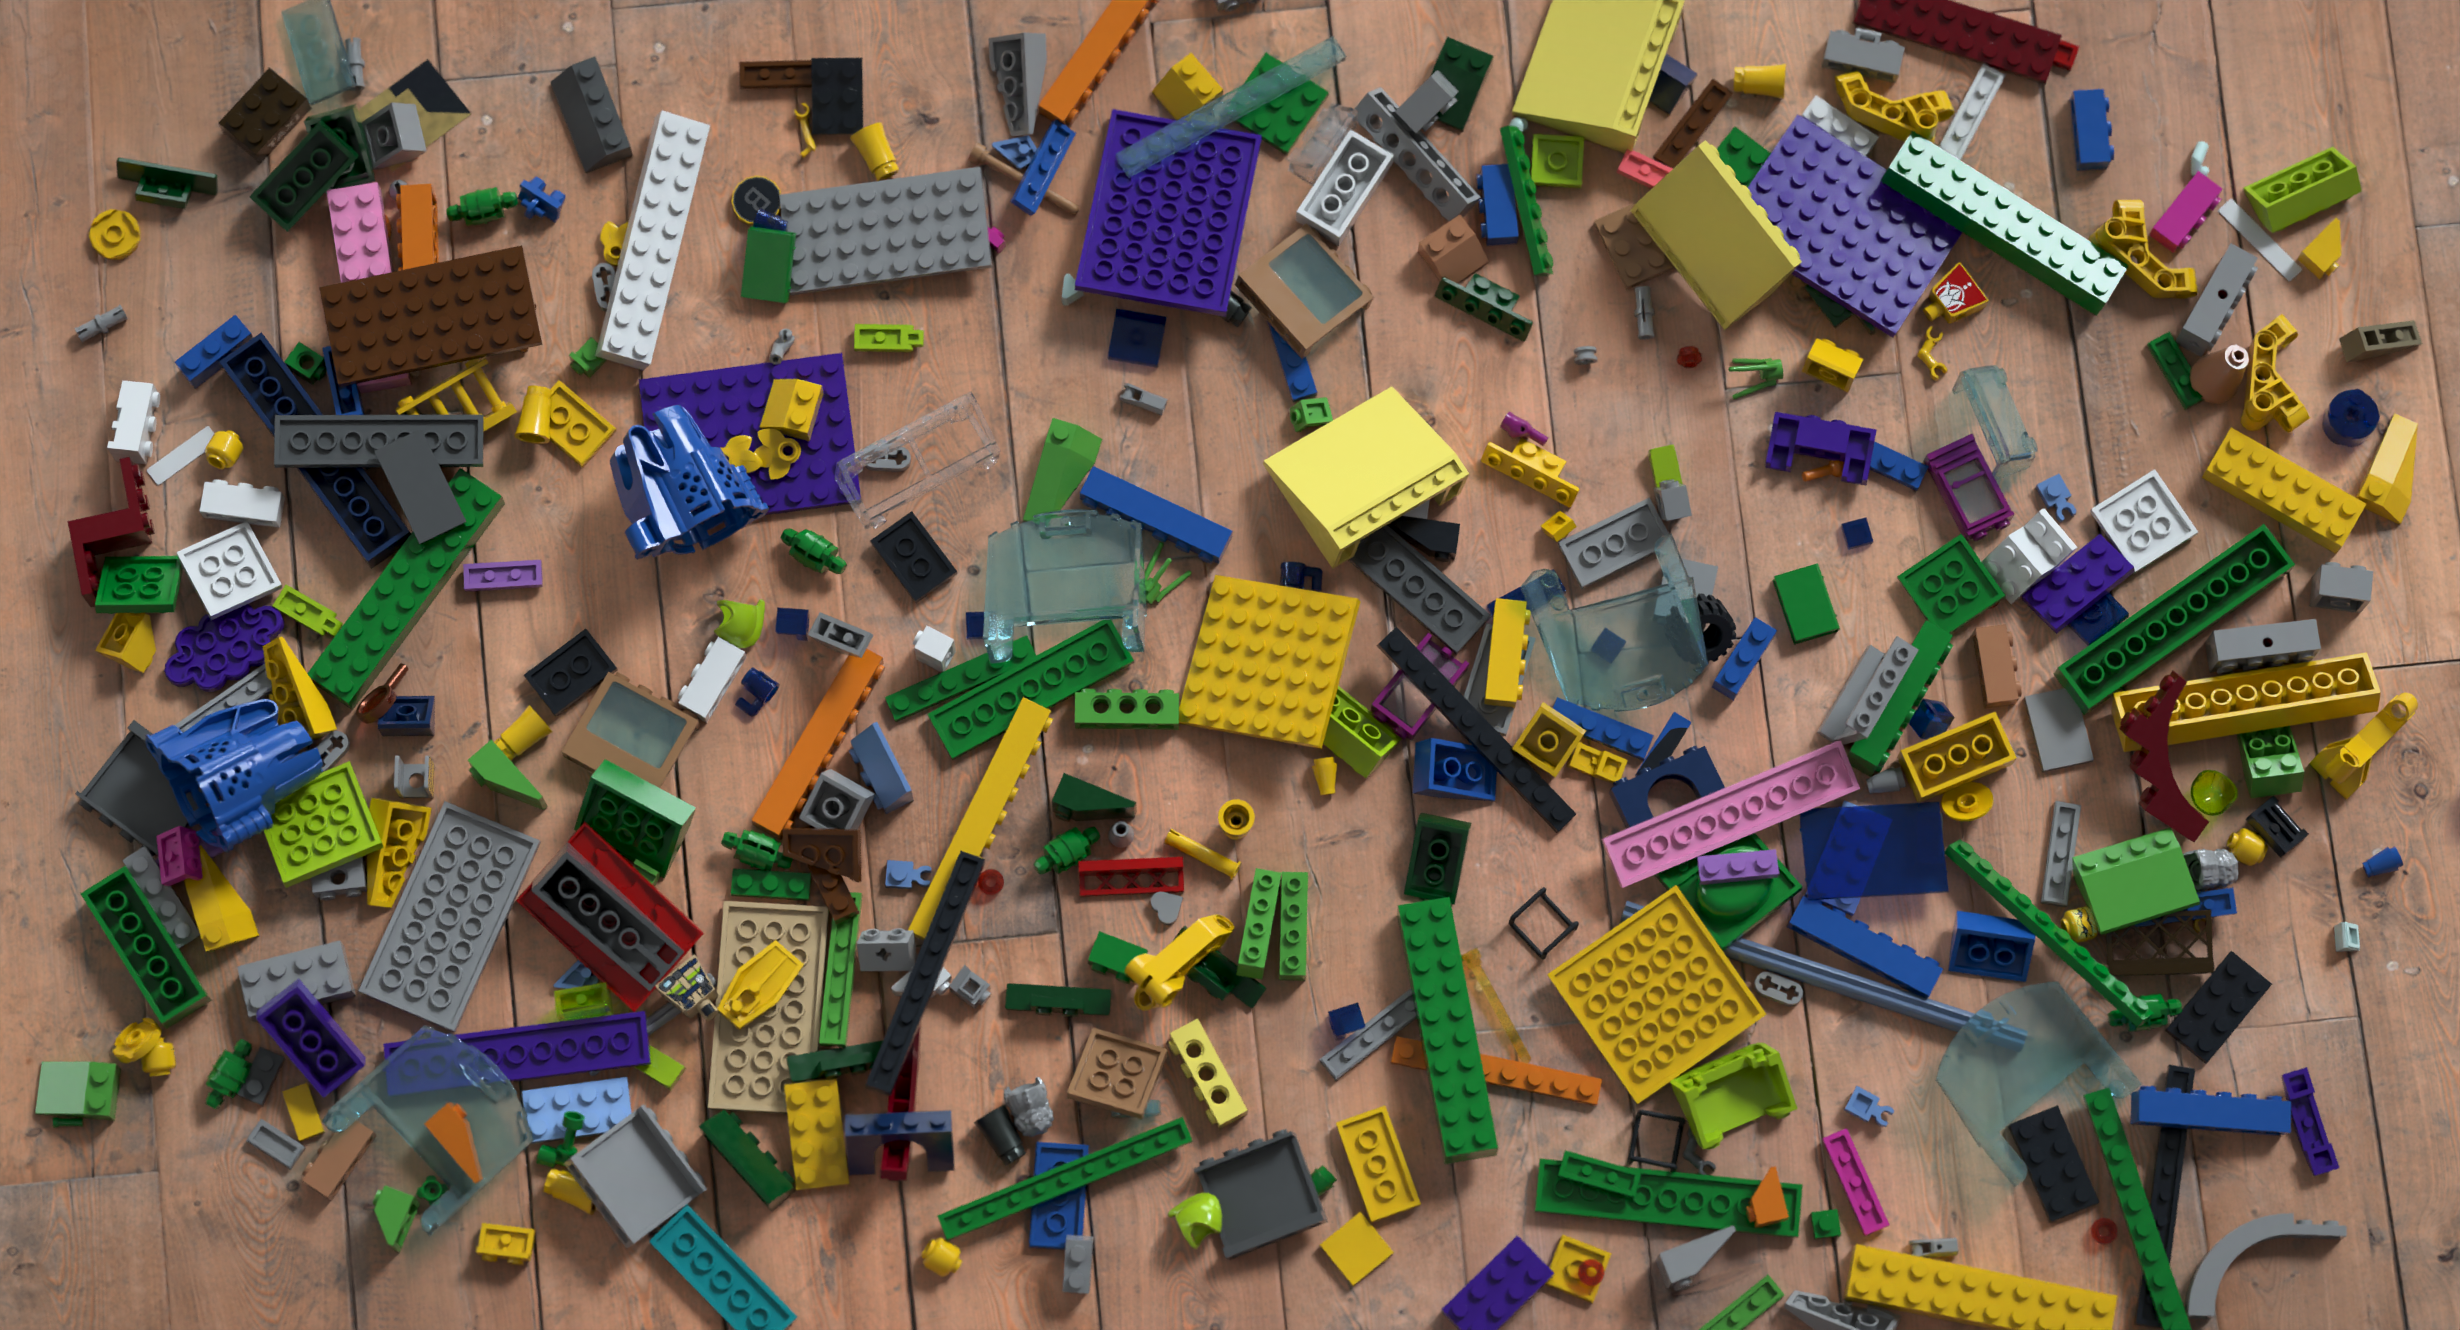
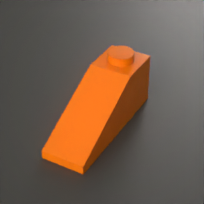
M452 1102L447 1103L426 1121L424 1125L473 1182L478 1184L484 1179L470 1124L465 1118L468 1114L458 1103L456 1105Z

